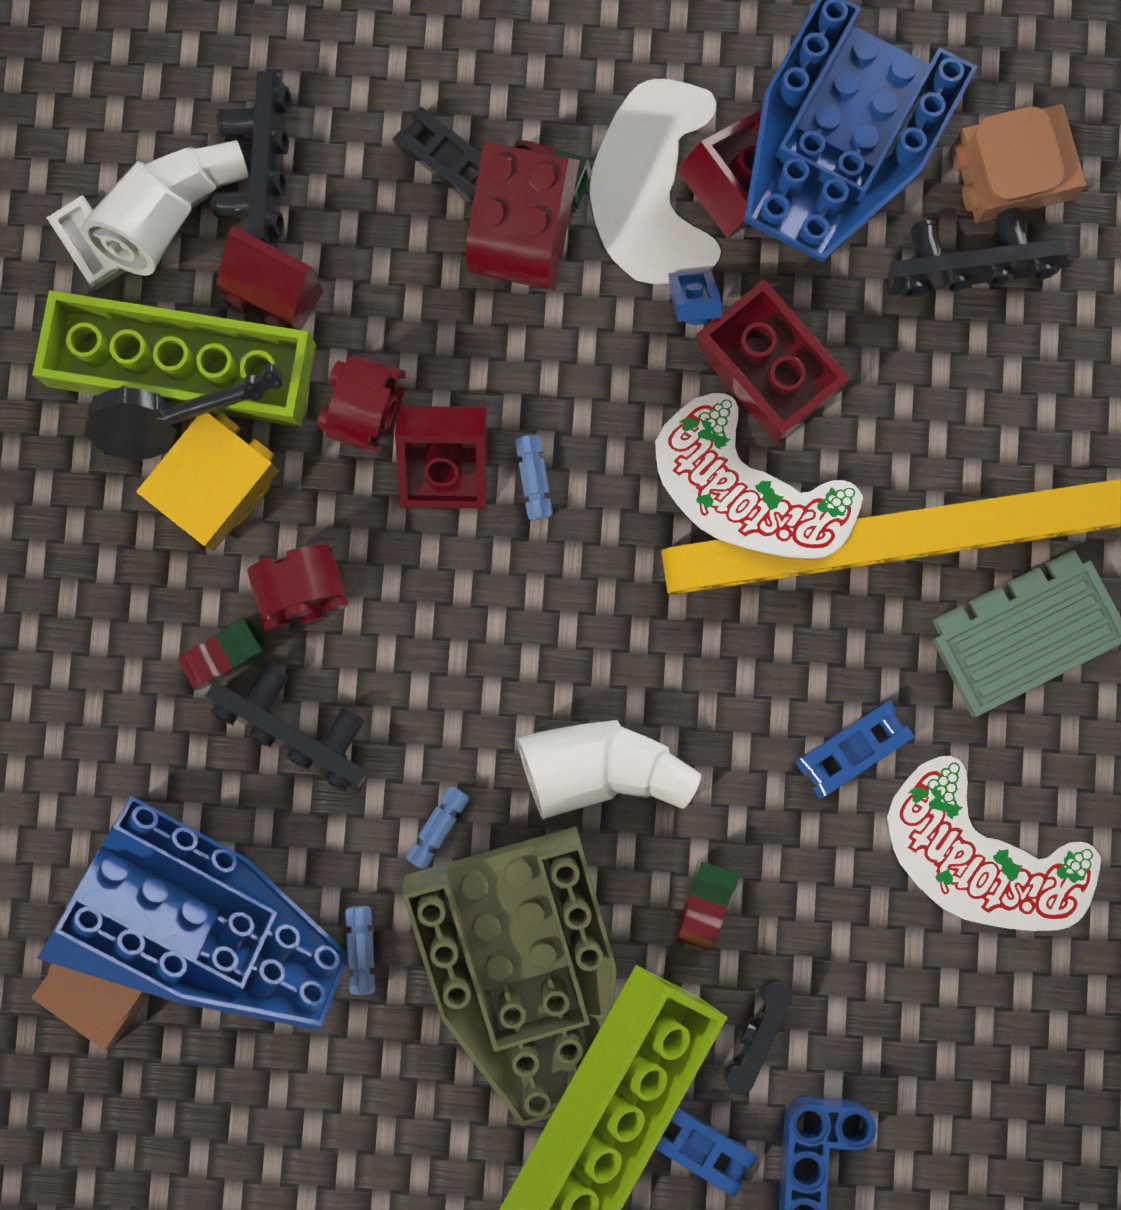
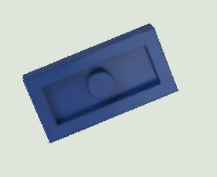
M711 270L668 273L669 291L678 322L685 321L691 325H702L710 322L711 319L722 318V301Z

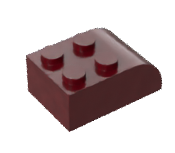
M483 142L466 242V265L469 273L556 291L580 160Z
M765 279L722 313V318L714 319L696 335L698 346L712 369L776 444L780 443L839 394L851 379Z

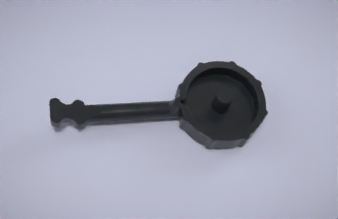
M269 363L264 366L262 373L247 375L243 383L179 404L163 399L159 393H152L143 389L128 388L126 386L111 389L92 397L86 416L84 435L104 455L135 461L153 458L169 452L177 432V423L248 399L258 401L262 399L265 391L269 389L277 390L282 387L283 375L274 364Z

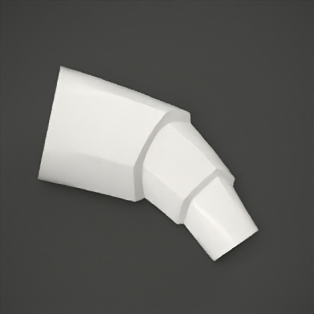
M234 140L198 149L188 147L149 163L137 161L82 223L80 229L85 241L105 260L127 272L144 276L152 274L192 208L206 200L216 189L249 178L238 141Z
M618 720L563 727L517 738V745L527 780L542 819L613 799L617 793L643 798L653 796L684 809L692 800L701 780V773L670 754L669 747L621 727Z

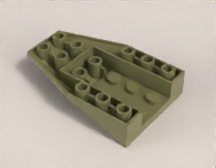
M577 826L403 876L404 902L441 1020L521 1126L551 1118L615 1001L617 968Z

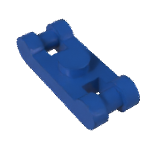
M890 699L795 761L802 773L806 771L815 784L812 789L819 799L830 794L915 737L907 725L903 727L894 713L897 709ZM879 723L888 735L880 743L870 730ZM830 755H832L840 767L838 771L829 775L821 763Z
M678 1106L671 1121L679 1125L680 1128L673 1140L662 1135L655 1149L722 1191L735 1197L742 1186V1183L739 1181L746 1168L751 1169L758 1155ZM721 1152L731 1157L724 1171L714 1166Z

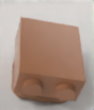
M1063 104L1043 109L1032 106L986 117L978 125L962 128L951 147L953 166L956 171H961L965 184L962 189L963 202L966 210L973 212L976 224L997 218L998 213L1007 209L1017 208L1021 212L1074 200L1086 186Z
M51 963L48 975L31 998L102 1050H106L118 1042L151 994Z

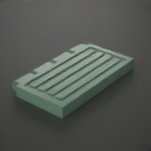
M1071 550L1045 563V569L1051 579L1050 581H1047L1043 571L1037 567L1006 583L1012 600H1008L1005 592L999 586L968 602V607L974 619H969L962 606L933 619V624L939 636L932 639L972 718L1121 644V616L1091 560L1083 564L1078 554Z

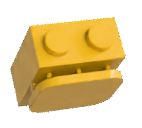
M221 412L215 418L209 413L197 416L136 491L179 527L213 552L229 532L241 525L266 495L272 479L279 472L270 462L274 454L256 439H253L248 445L236 435L241 428Z

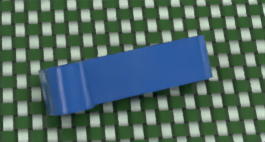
M798 1097L790 1102L784 1115L779 1210H794L799 1205H809L813 1210H826L830 1148L861 1150L871 1145L875 1139L877 1132L876 1122L864 1106L852 1100L819 1097ZM805 1111L816 1112L818 1114V1123L814 1129L805 1132L797 1129L796 1122L800 1114ZM850 1115H861L863 1117V1125L860 1131L853 1135L844 1134L842 1132L843 1121ZM802 1158H811L816 1162L815 1170L807 1177H798L793 1172L795 1164Z

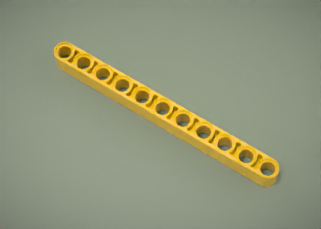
M1121 479L859 518L856 520L848 539L841 548L823 558L783 557L739 547L721 540L666 548L661 550L667 593L682 594L1118 528L1121 527Z

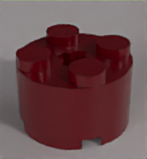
M351 355L346 363L337 361L332 369L329 382L330 386L335 388L330 404L325 403L321 409L318 418V429L326 431L328 439L378 455L381 454L386 445L379 443L383 433L392 435L398 419L400 406H402L405 388L397 384L398 379H406V372L357 355Z
M312 545L286 551L288 557L274 562L271 556L251 565L247 569L250 585L265 632L285 628L290 625V621L300 619L302 625L314 624L327 618L326 613L338 611L349 606L337 560L332 548L329 549V545Z

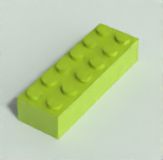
M49 290L32 376L50 388L99 395L105 391L126 386L128 388L159 393L163 399L179 404L243 383L247 375H258L262 373L265 365L272 363L283 375V385L281 388L265 391L262 399L258 401L248 399L209 413L218 414L221 412L225 416L301 428L316 343L308 331Z
M636 965L502 1203L500 1210H621L728 1017L697 995Z

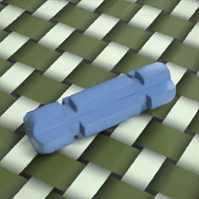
M538 435L522 436L516 439L515 443L517 455L523 459V462H519L524 497H529L530 501L526 502L527 515L530 520H544L552 516L553 510L551 498L546 499V493L550 492L544 458H539V453H543L541 438Z
M452 786L447 788L440 800L443 803L440 807L436 806L418 835L420 838L419 842L413 843L406 855V859L410 863L421 869L429 866L435 856L433 851L435 848H440L457 820L455 815L457 812H462L469 800V797L464 792Z
M368 906L349 907L345 911L346 927H350V933H346L348 970L353 972L352 976H348L349 992L353 995H367L374 993L376 989L375 974L370 973V968L375 967L373 931H368V925H372V910Z

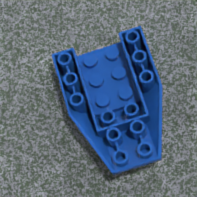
M817 0L765 91L744 217L745 223L822 263L920 176L978 67L940 47L931 63L928 64L855 26L862 7L848 0Z
M130 796L37 959L178 1003L319 1030L346 966L347 952L249 859L141 800Z

